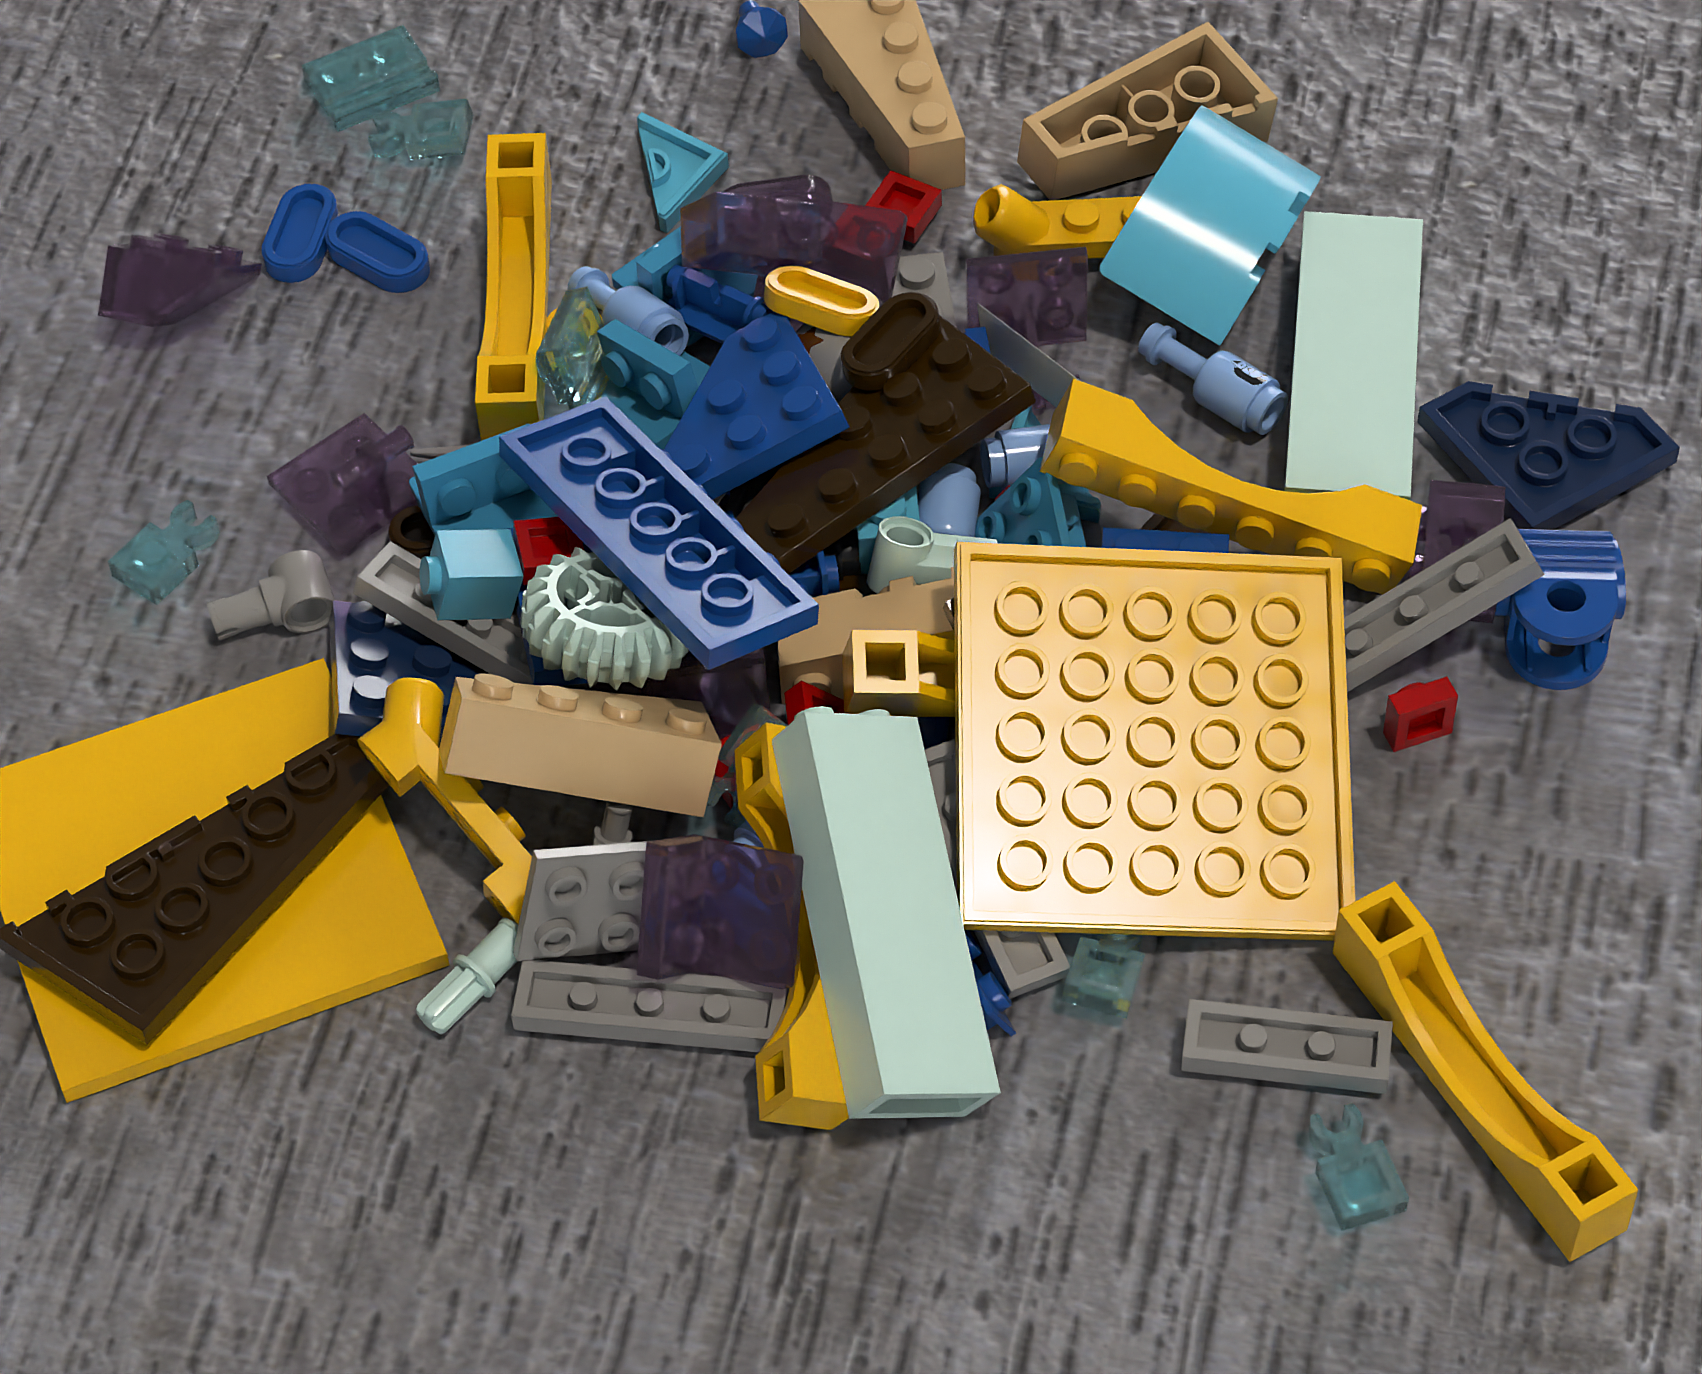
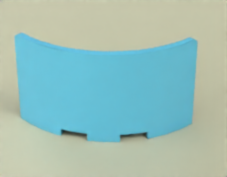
M1201 105L1174 144L1100 264V272L1106 278L1220 346L1265 272V269L1256 265L1265 248L1274 254L1277 253L1296 222L1298 215L1312 195L1321 176Z

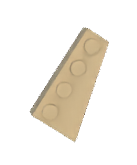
M798 0L801 49L810 61L815 59L821 67L823 79L833 93L838 91L849 105L850 116L858 127H865L874 139L875 150L889 169L941 190L964 186L965 135L916 0Z
M1206 22L1023 119L1017 163L1050 201L1157 172L1201 105L1261 141L1267 142L1278 97L1209 22Z
M951 567L952 578L921 585L916 584L913 576L889 581V585L884 587L878 594L863 597L856 589H850L813 597L819 604L818 624L778 641L782 704H785L784 693L801 680L844 700L842 654L852 630H916L954 640V631L943 610L945 601L954 598V567Z
M481 673L476 674L474 679L455 677L439 754L444 772L447 774L704 818L722 743L700 701L571 689L554 685L541 686L513 683L498 675Z

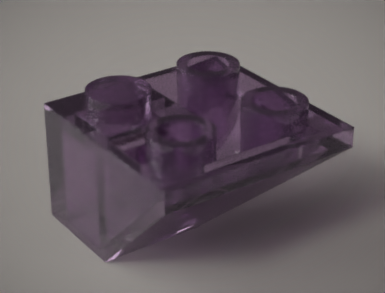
M154 233L153 237L131 235L130 244L108 245L98 316L150 327L177 324L260 276L262 264L242 260L243 250L230 246L208 244V248L188 246V238L162 233Z

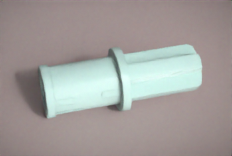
M502 918L498 925L467 956L458 954L454 958V969L416 1007L418 1017L430 1030L439 1034L446 1033L482 996L490 998L496 992L494 984L517 962L513 950L518 924L508 918Z

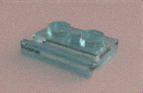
M404 25L301 65L305 83L326 115H330L338 132L440 91L437 73L434 70L431 71L426 57Z
M588 287L565 291L541 345L536 352V366L540 378L544 383L550 384L558 405L567 403L570 410L602 398L609 382V377L602 367L601 359L604 354L597 331L604 327V324Z

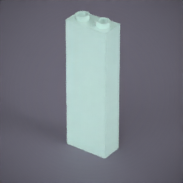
M1304 211L1284 491L1308 494L1334 492L1366 484L1410 500L1423 219Z
M824 706L805 709L797 713L794 721L772 739V745L849 1119L965 1117L1001 1092L918 718L890 716L889 712L883 709L867 710L859 714L834 713L832 708Z

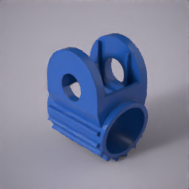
M1518 529L1545 575L1496 604L1495 616H1504L1507 659L1512 668L1522 678L1536 686L1551 690H1568L1583 686L1592 681L1603 669L1607 658L1612 624L1614 619H1622L1625 612L1626 580L1619 545L1611 531ZM1541 639L1557 645H1574L1575 649L1569 655L1555 657L1545 653L1540 648L1538 641Z

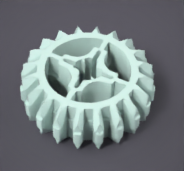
M575 547L571 557L553 554L550 565L537 566L535 576L528 580L527 590L523 593L520 624L523 628L522 637L529 643V653L543 658L544 669H563L565 681L580 677L588 681L590 688L597 682L609 683L616 691L622 682H630L636 687L642 688L647 677L655 680H664L668 669L680 668L682 658L688 653V649L594 552L587 553L583 549Z

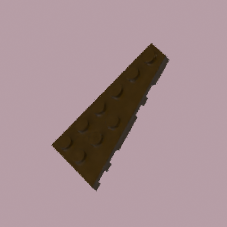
M939 315L941 324L939 336L906 372L892 376L885 382L883 389L862 390L853 386L838 403L850 428L787 460L736 519L742 525L744 531L765 552L774 555L781 568L789 574L1036 403L1031 384Z
M334 734L285 762L284 772L253 790L246 785L226 797L228 805L200 821L194 815L106 866L105 876L73 895L68 890H65L45 902L47 910L18 927L13 921L1 927L0 949L148 1045L382 794L389 784L362 751L357 741L360 736Z

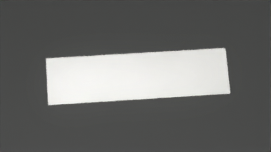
M977 302L980 327H986L991 354L1030 383L1034 391L1057 408L1073 378L1079 379Z

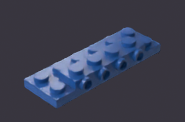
M606 396L499 436V456L708 670L818 624L819 604L781 568L774 555L765 552L744 531L737 519L729 517L709 497L701 484L694 483L674 463L666 450L659 449Z

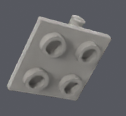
M610 801L605 802L606 807L603 821L596 825L593 832V846L533 850L513 950L516 961L643 950L665 847L662 840L632 842L633 836L628 826L631 812L634 808L633 805Z

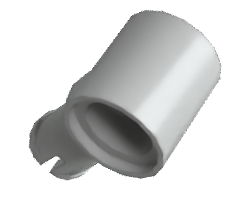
M307 550L288 552L271 564L268 570L269 577L259 580L260 586L227 598L207 602L208 611L219 640L221 641L237 635V633L273 623L274 627L284 625L287 630L302 634L316 632L327 627L335 598L320 556Z

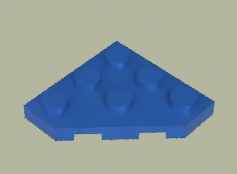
M772 312L751 321L744 328L727 336L664 450L670 454L674 463L694 483H699L704 487L709 497L713 500L850 428L788 318Z

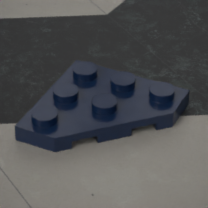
M1467 381L1419 407L1418 424L1508 519L1511 518L1517 529L1554 530L1677 463L1680 449L1674 440L1641 407L1616 404L1615 411L1578 406L1579 398L1537 391H1529L1528 398L1492 393L1493 385Z
M333 600L329 626L335 734L362 737L383 721L386 688L400 678H420L436 683L444 694L440 733L441 743L455 677L474 679L476 674L489 673L367 601L351 603Z

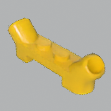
M999 184L988 189L978 198L974 209L973 225L979 237L994 245L993 257L996 265L1003 272L1017 277L1054 276V260L1105 258L1142 196L1029 201L1011 188Z
M397 679L386 688L383 721L357 740L358 744L372 765L399 797L418 782H422L496 869L483 880V895L503 918H508L519 925L532 856L520 843L526 837L525 833L506 809L500 807L493 812L480 797L478 792L484 788L480 779L444 772L439 754L444 694L436 683L426 679Z

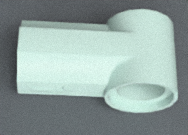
M904 516L886 518L879 523L867 576V584L878 594L884 587L889 585V581L913 576L918 585L952 578L951 567H954V547L957 542L997 543V540L933 533L930 527L913 518Z

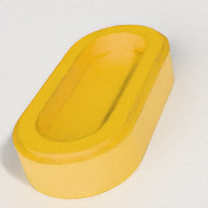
M780 267L771 271L765 279L764 303L769 309L833 334L853 336L879 309V301L870 291L805 267Z

